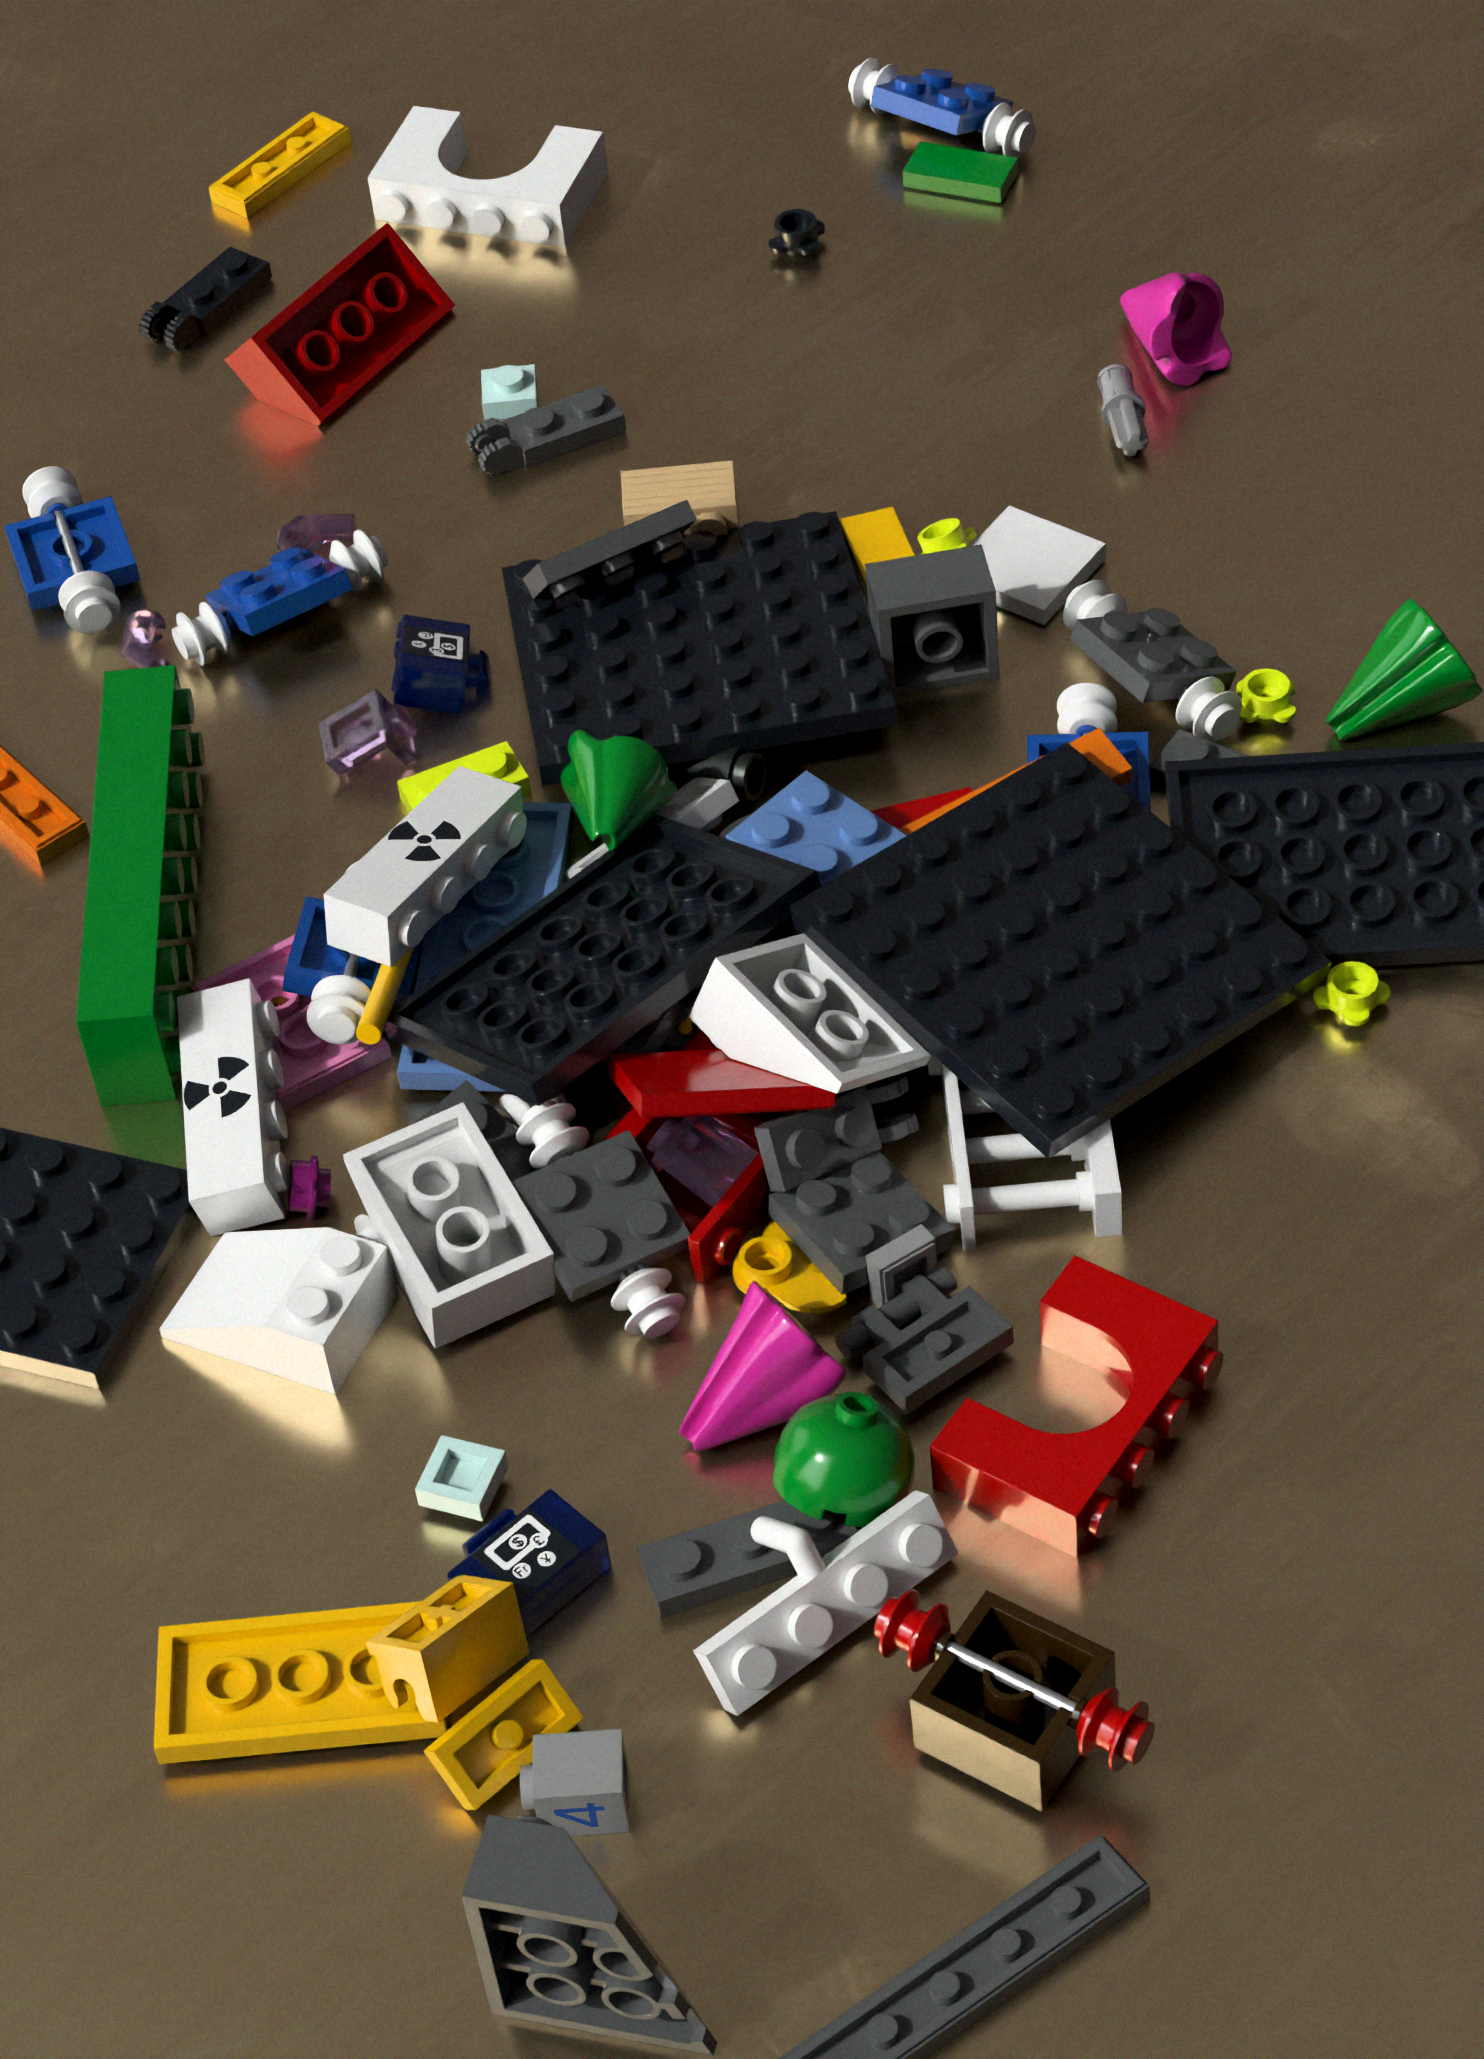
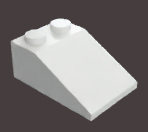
M804 933L716 957L689 1015V1018L710 1038L711 1042L729 1058L837 1094L925 1066L931 1057L902 1026Z
M463 1102L343 1154L344 1163L381 1244L386 1245L388 1248L392 1269L401 1289L435 1349L555 1295L554 1253Z
M330 1227L225 1232L160 1327L161 1337L336 1395L399 1296L388 1248L386 1245Z

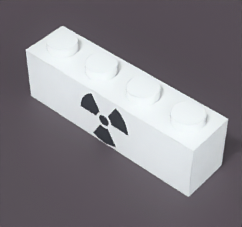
M458 766L323 894L327 945L392 967L411 947L417 946L424 934L444 914L450 913L458 901L478 881L486 878L491 868L511 848H515L520 844L527 826V819L523 813L522 786Z
M250 978L178 996L177 1006L189 1203L211 1237L224 1234L225 1232H232L284 1219L283 1192L291 1190L292 1182L287 1160L284 1154L280 1152L279 1140L287 1138L288 1130L284 1111L279 1101L276 1100L275 1089L283 1087L284 1078L277 1053L272 1049V1038L279 1037L280 1035L279 1021L274 1005L270 1000H261Z

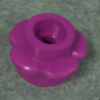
M311 1155L310 1161L291 1160L290 1175L292 1183L291 1190H288V1212L307 1213V1219H313L316 1207L328 1208L331 1169L319 1168V1161L316 1155Z

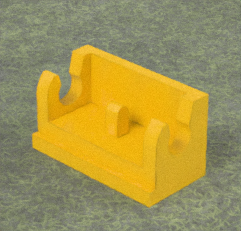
M462 1574L454 1577L366 1641L369 1655L375 1656L383 1690L391 1705L397 1709L407 1702V1690L403 1684V1680H405L412 1686L415 1692V1703L422 1719L439 1723L530 1653L513 1583Z

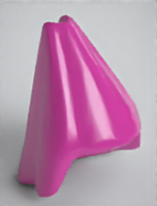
M1172 272L1134 287L1122 294L1120 302L1133 330L1157 367L1170 382L1181 386L1193 385L1204 372L1225 369L1230 363L1232 357L1231 349L1221 331V320L1224 315L1223 294L1213 279L1199 273L1182 274Z
M752 1281L738 1315L709 1368L682 1422L679 1433L682 1437L693 1443L695 1451H704L789 1421L801 1406L816 1398L834 1393L845 1380L846 1371L840 1363L823 1350L814 1337L770 1294L767 1288H763L757 1281Z

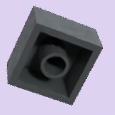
M982 544L865 564L869 619L893 697L1000 678L996 590Z

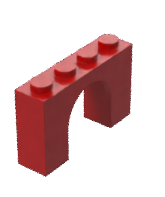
M1074 1255L1039 1301L1041 1344L1111 1377L1128 1395L1129 1398L1125 1405L1115 1416L1095 1428L1082 1432L1059 1434L1033 1429L970 1398H966L929 1447L934 1489L1078 1559L1093 1536L1101 1538L1107 1533L1115 1519L1118 1502L1129 1486L1137 1488L1145 1480L1152 1466L1154 1451L1164 1437L1172 1439L1178 1434L1187 1417L1190 1401L1200 1388L1208 1390L1213 1385L1221 1370L1224 1355L1223 1352L1218 1350L1217 1319Z

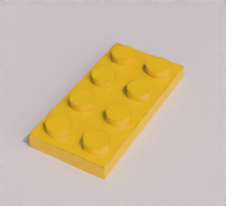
M421 1601L160 1626L154 1728V1751L158 1763L169 1764L440 1737L448 1730V1716L439 1723L423 1720L415 1703V1692L412 1686L405 1680H403V1684L407 1690L408 1700L399 1708H394L384 1693L375 1656L369 1655L366 1641Z

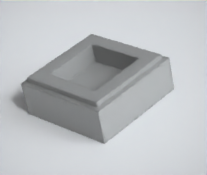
M922 1224L866 1255L869 1294L871 1300L879 1308L900 1295V1286L919 1274L926 1278L937 1270L935 1238Z

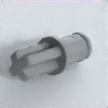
M1112 364L1103 368L1098 374L1100 380H1097V385L1104 401L1101 415L1105 424L1111 427L1116 447L1123 449L1124 455L1131 457L1136 455L1137 450L1146 449L1149 443L1143 420L1145 403L1142 397L1135 392L1130 369L1125 365Z

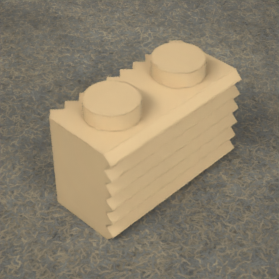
M733 460L620 471L624 526L687 499L697 520L682 533L683 537L696 531H708L714 535L727 534V529L739 527Z

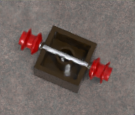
M914 1589L906 1591L900 1598L891 1597L882 1607L874 1627V1635L880 1639V1655L884 1658H890L900 1649L908 1652L907 1666L912 1672H919L934 1663L910 1697L915 1748L1041 1812L1080 1755L1089 1757L1098 1748L1109 1752V1769L1113 1772H1118L1127 1762L1134 1765L1138 1764L1146 1754L1153 1739L1155 1725L1148 1721L1149 1706L1146 1702L1140 1701L1136 1703L1129 1711L1119 1707V1690L1116 1688L1114 1651L988 1590L985 1591L956 1634L950 1632L951 1625L947 1605L938 1603L928 1612L920 1609V1593Z

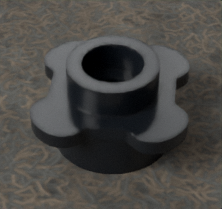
M803 209L787 210L775 219V237L768 242L769 250L775 254L785 253L791 257L813 255L820 250L818 238L825 233V225L820 220H816L815 215L810 211Z

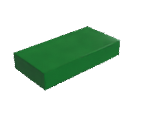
M920 141L903 170V186L1001 203L1018 174V158Z

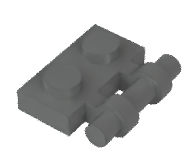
M943 1266L926 1278L919 1274L900 1286V1295L878 1309L874 1306H869L852 1317L853 1325L835 1336L837 1348L847 1359L853 1358L866 1348L871 1350L863 1355L864 1373L906 1414H909L1014 1343L1013 1326L970 1285L950 1299L945 1297L956 1290L958 1286L953 1274ZM916 1316L918 1320L900 1331L898 1327Z

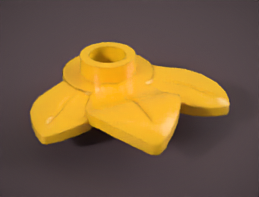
M774 1220L765 1226L761 1237L751 1239L741 1247L733 1263L734 1282L743 1293L746 1294L752 1281H757L763 1288H767L770 1294L791 1310L803 1313H823L840 1308L847 1302L846 1294L842 1295Z

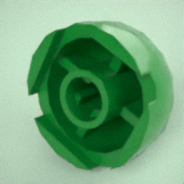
M846 1392L816 1398L801 1406L783 1429L774 1455L773 1486L786 1503L809 1517L822 1521L825 1509L834 1513L847 1514L845 1526L864 1527L908 1496L912 1488L915 1455L908 1429L891 1410L867 1394Z

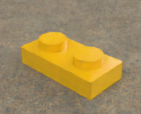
M532 1659L423 1751L463 1808L476 1811L520 1773L521 1765H529L533 1762V1735L566 1733L584 1717L543 1659Z

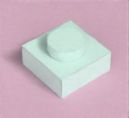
M535 364L521 366L505 365L498 368L481 370L482 406L485 420L490 418L507 419L538 407Z
M441 1435L415 1488L418 1505L483 1521L509 1467L505 1450Z

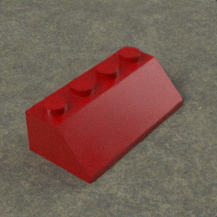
M387 222L224 360L259 402L318 426L449 312L455 304Z

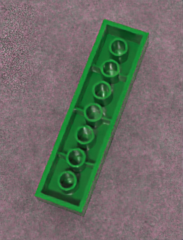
M175 665L104 672L76 1011L77 1029L101 1107L176 1100L178 1074H181L177 997L188 994L186 990H183V982L192 981L193 979L191 950L189 945L185 944L186 937L195 936L196 928L192 901L188 900V893H197L198 890L196 862L194 857H190L191 850L200 849L199 822L197 815L193 814V808H202L203 804L201 779L199 773L195 772V769L205 765V749L201 731L192 732L190 724L194 723L192 692L190 688L181 689Z

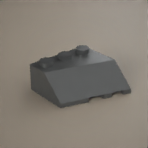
M488 1814L461 1897L491 2013L713 2056L717 2044L716 2039L662 1959L563 1827L553 1826L548 1821L535 1816L521 1815L512 1819Z

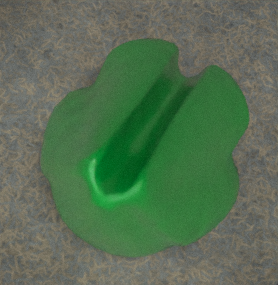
M1410 598L1387 621L1347 687L1328 714L1326 724L1337 734L1339 741H1346L1456 708L1478 697L1483 692V689L1477 683V677L1460 652L1447 638L1444 631L1423 607H1419L1414 599Z
M580 729L573 732L570 736L568 753L571 762L561 774L563 790L589 838L594 841L602 835L608 850L613 851L624 843L643 823L653 817L672 800L677 791V784L669 780L667 764L661 754L646 741L628 736H613L606 740H598Z

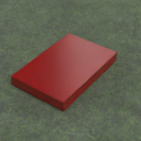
M721 1049L612 1054L610 1056L609 1077L643 1119L830 1109V1107L835 1106L834 1092L731 1059Z

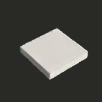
M1008 506L971 545L982 544L996 590V606L1042 625H1045L1063 606L1072 590L1082 585L1106 559V543L1012 506Z

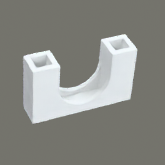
M413 106L367 178L375 220L566 247L608 176V167L602 131L555 125L535 159L523 169L495 179L479 180L455 175L467 155L461 112Z

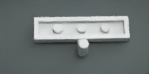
M917 1490L913 1491L822 1558L810 1534L805 1529L768 1516L758 1517L751 1526L753 1540L761 1545L786 1553L798 1575L693 1651L724 1710L737 1716L879 1613L891 1597H901L906 1591L916 1586L959 1554L931 1496Z

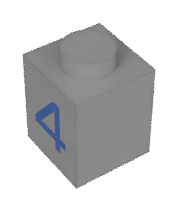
M622 1729L533 1735V1764L520 1766V1795L523 1810H535L536 1817L548 1821L553 1826L563 1827L569 1836L630 1832L629 1765Z

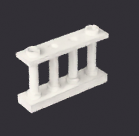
M926 1049L931 1055L927 1063L929 1076L941 1075L955 1183L943 1185L946 1221L949 1224H960L963 1250L976 1249L974 1215L1078 1205L1080 1212L1092 1211L1096 1237L1122 1235V1192L1110 1119L1054 1155H1071L1072 1161L1084 1160L1085 1171L1076 1172V1179L971 1189L968 1165L1044 1158L1045 1156L1020 1133L965 1139L962 1115L992 1113L995 1111L970 1088L959 1089L957 1076Z

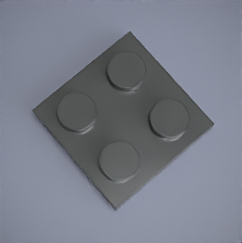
M879 1150L815 1179L805 1181L786 1192L769 1194L768 1215L842 1295L869 1284L866 1255L920 1224L935 1238L936 1255L952 1249L955 1229Z

